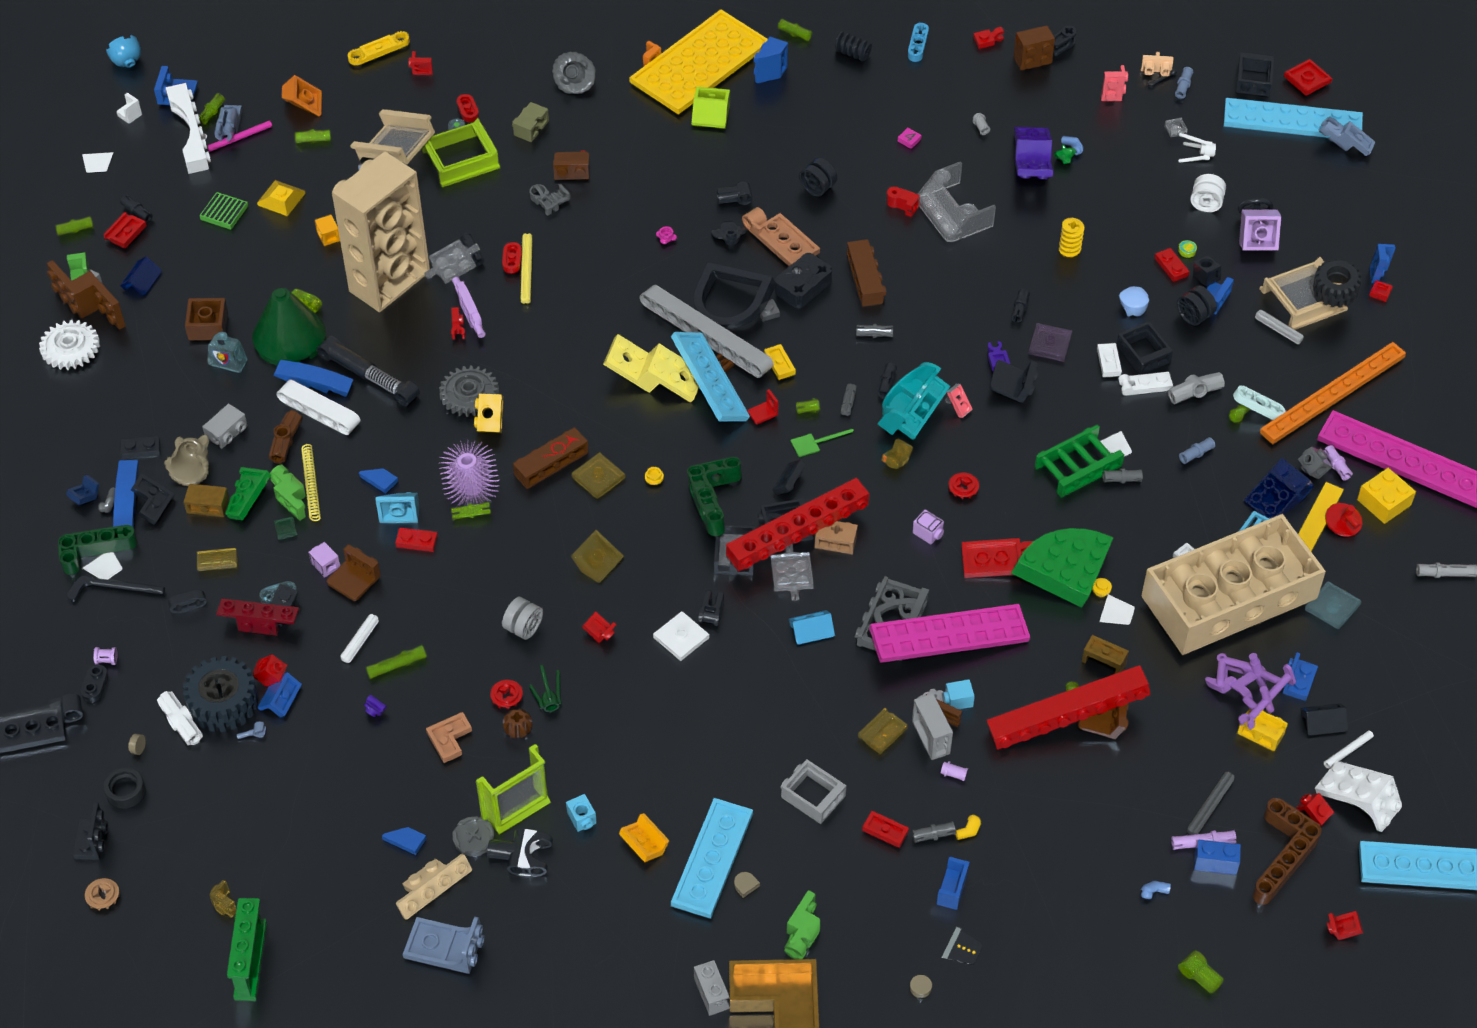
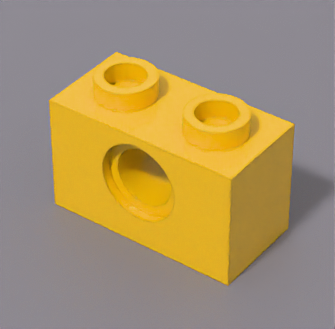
M479 394V398H476L475 409H478V417L474 419V427L477 428L478 432L502 433L503 395ZM486 409L493 410L491 418L487 419L484 417Z

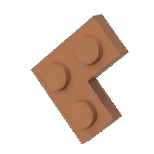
M461 712L426 728V732L443 763L462 755V750L455 739L472 732V727L464 713Z

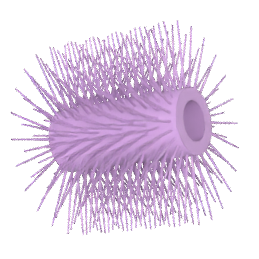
M467 445V453L463 452L464 454L460 452L461 455L457 457L454 455L453 457L456 459H449L454 462H445L451 466L442 468L450 469L444 472L451 474L445 477L452 479L447 482L448 484H453L448 488H453L456 485V488L449 492V494L457 489L458 492L455 495L462 492L460 495L462 496L465 493L464 497L469 499L470 495L471 501L474 495L476 503H478L475 495L481 494V491L483 493L486 490L495 492V490L485 487L495 486L487 484L486 481H489L488 483L494 482L495 480L489 479L498 475H489V473L498 470H488L492 466H497L487 465V463L494 461L485 460L492 455L482 457L481 459V456L485 453L483 452V454L476 457L474 455L475 451L472 454L471 451L473 449L469 451Z

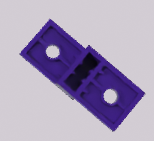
M1014 127L1016 140L1014 162L1017 175L1021 178L1038 176L1040 179H1048V177H1053L1051 164L1052 138L1049 128Z

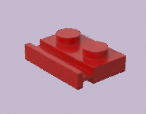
M124 212L103 234L104 239L126 248L146 227V222L133 215L129 216Z

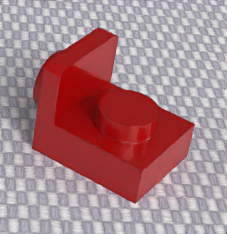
M413 51L412 57H409V68H412V74L433 75L432 58H417L416 51Z

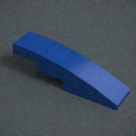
M280 360L273 375L285 381L293 380L307 388L312 387L324 393L330 390L344 397L347 396L353 379L333 371Z
M119 460L113 527L131 525L134 528V514H136V498L138 495L131 491V488L138 479V460Z

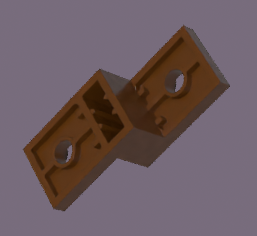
M53 260L46 263L49 270L47 275L52 281L50 285L53 291L60 294L62 301L65 304H69L74 314L77 313L82 319L99 310L102 314H106L108 321L112 325L115 324L119 330L125 327L119 302L91 271L71 281Z

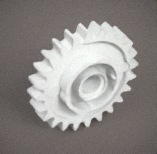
M70 320L68 324L63 321L62 325L56 323V328L49 327L50 332H44L45 337H41L42 342L39 343L43 360H46L47 364H52L53 368L58 365L60 370L64 366L67 370H69L70 366H73L74 369H76L77 365L83 367V362L89 363V358H95L94 353H98L97 348L100 347V340L96 330H93L92 325L87 326L86 322L81 324L80 320L76 323Z

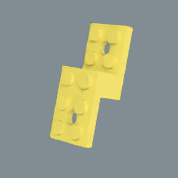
M617 334L603 365L649 393L657 385L662 384L682 398L692 402L699 388L683 358L661 344H658L648 353ZM623 355L629 359V362L624 360ZM679 374L684 376L685 381L680 378Z

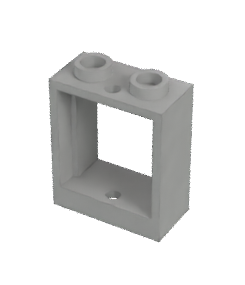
M934 694L919 696L917 699H914L912 722L931 760L950 754L953 731Z
M808 759L802 765L799 764L795 768L793 775L790 778H786L781 785V798L820 824L846 796L845 784ZM807 776L830 791L817 807L793 792Z

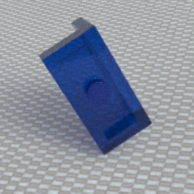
M145 256L136 262L120 286L124 290L133 287L141 295H145L162 270Z

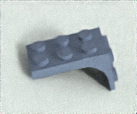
M416 917L403 952V958L469 974L471 967H475L478 954L476 953L478 947L482 948L484 943V935H482L483 925L480 924V918L474 917L471 927L464 928Z

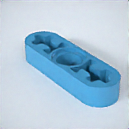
M917 23L913 29L908 48V59L913 62H918L923 58L929 27L925 23ZM915 41H921L922 43L917 44Z

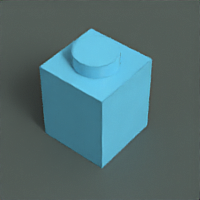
M970 679L946 683L945 692L942 693L944 703L957 709L973 707L975 696Z

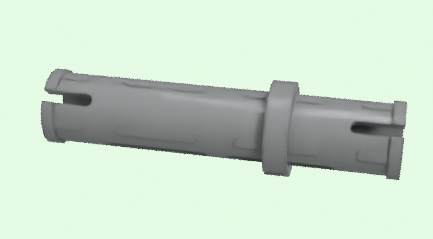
M1417 564L1416 574L1417 576H1434L1435 578H1440V576L1476 577L1477 565Z

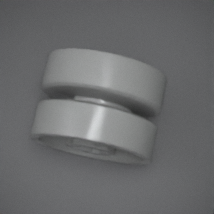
M519 596L508 606L503 616L502 627L527 640L538 629L543 617V609Z

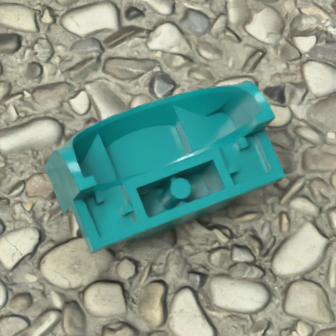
M923 362L902 377L884 398L882 404L883 416L878 425L891 435L899 429L913 440L950 388V385L936 376L941 368L933 363Z

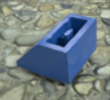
M769 37L762 44L761 50L754 57L756 83L781 78L788 67V42Z

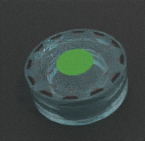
M459 118L452 119L448 123V128L452 130L464 126L465 122Z

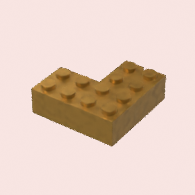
M816 959L729 961L730 1012L774 1011V1028H819Z

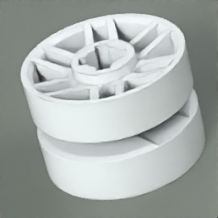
M1204 174L1197 177L1191 195L1192 205L1204 212L1219 210L1223 204L1226 191L1224 180L1213 174Z

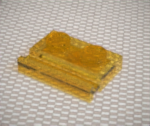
M884 708L858 733V738H862L867 745L881 754L907 729V724Z

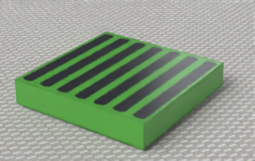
M216 192L199 215L200 220L231 230L247 209L248 202Z

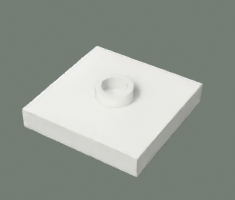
M681 611L653 634V638L682 661L707 641L709 634Z

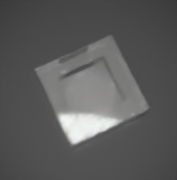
M1182 118L1165 121V128L1170 137L1179 136V133L1187 134L1188 129Z

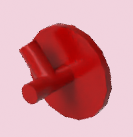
M1346 503L1332 504L1325 514V522L1335 534L1350 537L1356 535L1361 530L1363 524L1362 517L1353 505Z

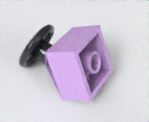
M1252 198L1239 204L1238 212L1241 214L1239 244L1242 250L1279 249L1281 215L1278 210H1272L1273 203L1270 200ZM1260 203L1266 204L1268 207H1261Z

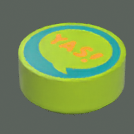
M1185 240L1179 244L1178 252L1181 256L1190 258L1196 254L1197 246L1194 242Z

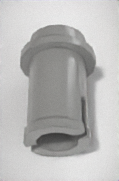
M982 113L975 114L973 116V123L978 127L980 134H988L990 127L986 122L985 115Z

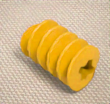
M1067 218L1062 223L1059 251L1063 256L1074 257L1081 251L1084 224L1079 219Z

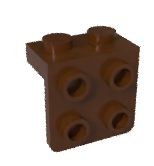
M556 152L553 160L554 180L589 179V153Z
M348 544L343 549L346 561L327 579V584L349 599L357 601L381 575L379 563L375 558L368 557L359 548H354Z
M1129 703L1122 707L1110 709L1105 713L1093 715L1086 720H1079L1078 726L1082 730L1116 739L1127 729L1128 719H1126Z

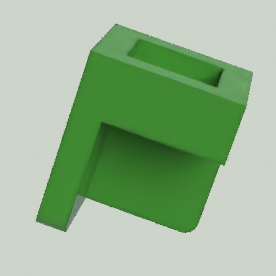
M85 252L67 255L71 281L89 272V264Z

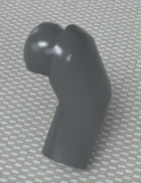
M115 488L109 489L105 503H99L100 512H111L114 506Z

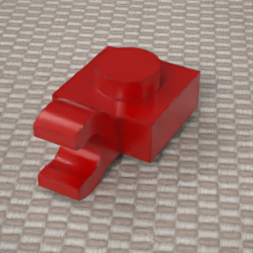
M998 27L993 32H990L989 29L973 33V39L979 49L993 46L995 41H1002L1004 39L1002 35L1004 30L1002 27Z
M459 307L452 308V339H455L456 334H462V339H465V329L460 326L464 325L463 314L460 315Z

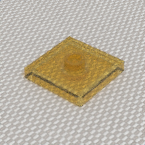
M599 452L572 472V478L598 499L625 478V473Z

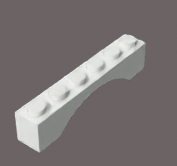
M186 83L166 87L171 111L183 118L190 127V136L183 148L188 174L208 170V162H211L209 152L204 151L207 149L205 139L201 140V137L204 135L202 127H198V124H200L199 116L194 114V112H197L195 102H191L193 99L191 89H187Z

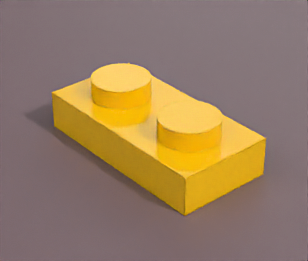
M781 344L764 349V353L773 361L772 369L778 380L796 375V370Z

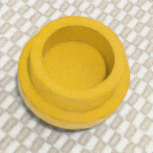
M651 467L645 473V480L651 485L660 484L664 479V474L658 467Z
M1098 578L1092 590L1095 595L1105 597L1111 592L1112 585L1107 579Z

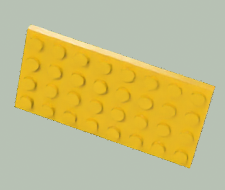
M719 10L629 77L631 84L679 115L693 104L696 87L714 88L755 57V54L761 50L762 44L768 39L723 10Z

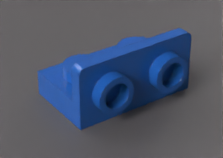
M1377 244L1369 266L1371 284H1374L1376 280L1380 281V278L1384 276V271L1388 270L1396 249L1395 245Z
M1297 652L1295 658H1290L1288 663L1293 670L1296 683L1294 685L1287 683L1283 694L1306 701L1318 666L1299 660L1301 653Z

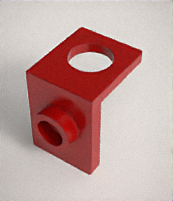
M770 389L767 390L766 402L747 411L756 425L778 416V400Z

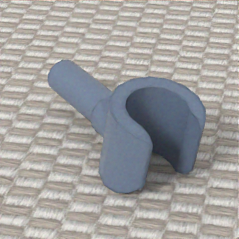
M256 722L254 729L237 734V738L240 739L252 735L263 737L266 727L263 722Z

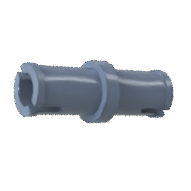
M1190 67L1183 68L1182 75L1177 81L1178 87L1175 91L1177 98H1185L1187 89L1191 85L1193 69Z
M1208 437L1200 443L1192 444L1191 448L1179 454L1181 462L1186 464L1194 458L1202 457L1205 452L1215 448V442L1212 438Z

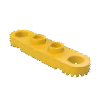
M398 31L391 36L387 35L362 45L358 49H352V51L348 52V61L352 65H360L403 48L410 43L409 34L405 33V31Z

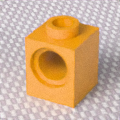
M332 215L315 220L317 233L324 246L340 241L338 226Z

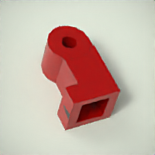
M891 187L887 190V204L892 208L904 210L905 215L912 217L919 208L920 195L902 188Z

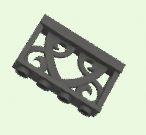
M884 576L883 581L877 584L876 596H872L870 600L869 612H865L863 615L862 627L857 628L855 634L857 646H863L876 651L873 639L868 637L867 633L870 631L869 627L873 619L875 623L883 622L881 614L886 611L898 608L902 619L921 617L928 603L929 589L923 587L919 589ZM887 591L896 592L899 594L900 599H896L893 593L892 597L887 598L885 593ZM902 607H905V610H911V612L904 613Z

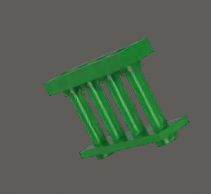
M1098 424L1092 428L1085 429L1082 433L1046 451H1041L1036 456L1035 468L1039 469L1046 466L1059 481L1057 494L1061 498L1101 478L1103 470L1113 471L1122 467L1124 453L1121 450L1110 453L1098 439L1100 428ZM1091 442L1105 458L1095 461L1083 446ZM1076 450L1089 466L1083 469L1079 468L1068 454ZM1061 458L1074 474L1068 477L1064 476L1053 464V461Z

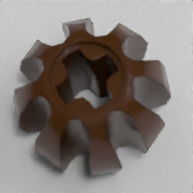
M513 709L504 716L503 729L511 738H524L531 732L533 720L525 710Z

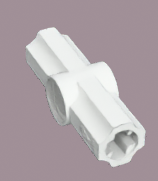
M172 691L160 694L157 702L166 714L173 730L178 731L187 745L197 744L203 736L197 725L193 722L187 707L181 705Z

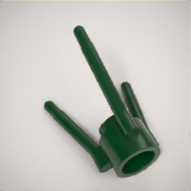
M540 665L546 692L542 694L541 698L532 684L529 685V688L538 701L540 709L552 712L560 707L559 705L562 704L560 698V670L556 671L555 694L553 691H550L544 666Z

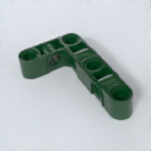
M737 457L690 466L687 469L688 484L693 500L708 533L712 536H720L725 532L724 514L722 507H719L718 498L713 487L737 482L742 478L741 461Z

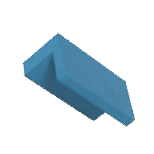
M827 610L789 618L797 644L835 636L831 613Z

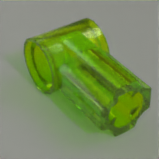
M1196 950L1192 951L1178 965L1179 970L1185 977L1195 979L1210 994L1214 993L1223 983L1224 978L1207 964L1205 957Z

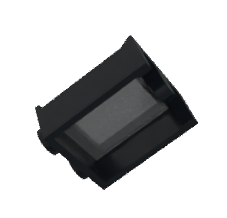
M725 524V532L720 536H716L714 573L753 575V565L738 572L726 556V544L755 530V526Z

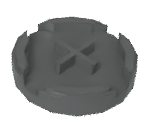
M477 816L461 820L453 831V843L456 849L467 856H479L486 853L489 840L494 839V829L490 822L482 820L481 817Z

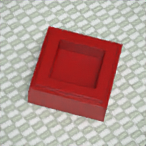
M1376 280L1369 296L1386 302L1393 286Z

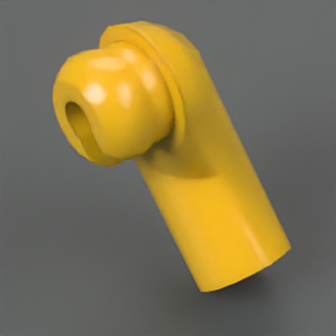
M970 815L966 827L955 830L957 840L969 838L977 834L981 826V820L978 816Z

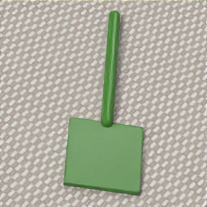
M849 429L814 440L812 434L792 439L791 443L798 457L819 452L820 449L817 443L852 433L854 430Z

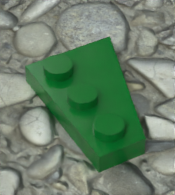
M240 468L239 473L241 477L240 480H236L235 487L237 489L235 494L231 496L225 513L230 519L243 520L247 516L250 508L271 477L267 470Z

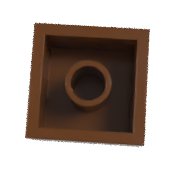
M1048 26L1016 32L1013 58L1020 70L1052 63L1055 38Z
M225 298L188 299L185 321L188 340H225L228 319Z

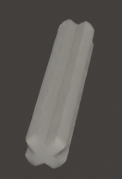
M1259 310L1256 313L1255 318L1296 344L1302 342L1304 336L1263 310Z

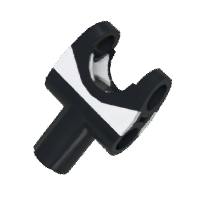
M517 829L514 832L513 841L490 839L487 857L509 860L507 870L512 874L542 876L547 872V864L538 861V859L533 858L531 855L536 850L551 847L553 838L543 832Z

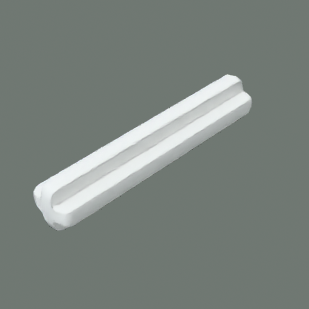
M368 615L342 652L340 657L343 662L350 663L379 622L376 615Z

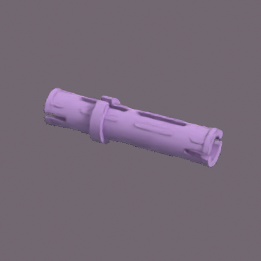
M1214 830L1205 834L1171 837V840H1173L1171 841L1173 850L1194 848L1197 845L1198 839L1236 844L1234 830L1216 832Z

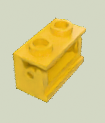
M1263 710L1254 719V728L1248 729L1247 722L1239 726L1237 734L1275 751L1285 734L1288 723Z

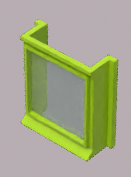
M536 744L529 748L531 766L493 789L483 776L476 780L481 818L485 821L488 820L498 834L503 833L551 803L547 796L545 761L539 755Z

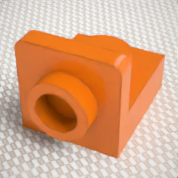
M650 41L646 43L643 67L661 54V47Z

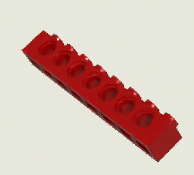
M855 478L727 543L726 556L738 572L750 568L754 563L765 560L776 552L783 551L787 546L798 543L809 535L816 534L820 529L826 526L829 527L842 518H847L857 510L864 509L869 505V492Z

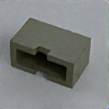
M530 102L527 107L523 108L518 118H515L513 121L514 136L532 142L539 134L537 130L543 129L549 122L548 109Z

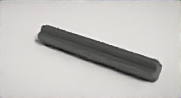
M1230 772L1223 774L1188 826V834L1195 835L1200 832L1234 781L1235 776Z

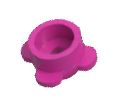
M662 227L656 233L662 244H667L671 240L675 241L677 239L671 227Z

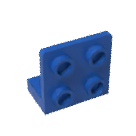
M161 66L154 88L157 104L170 105L166 87L186 83L188 90L191 89L194 98L198 85L197 80L173 79L169 67Z

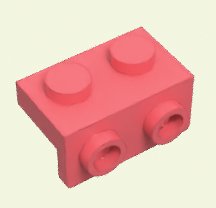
M1124 65L1120 66V72H1104L1101 101H1122L1123 94H1126V84L1124 83L1128 81V72L1125 71Z

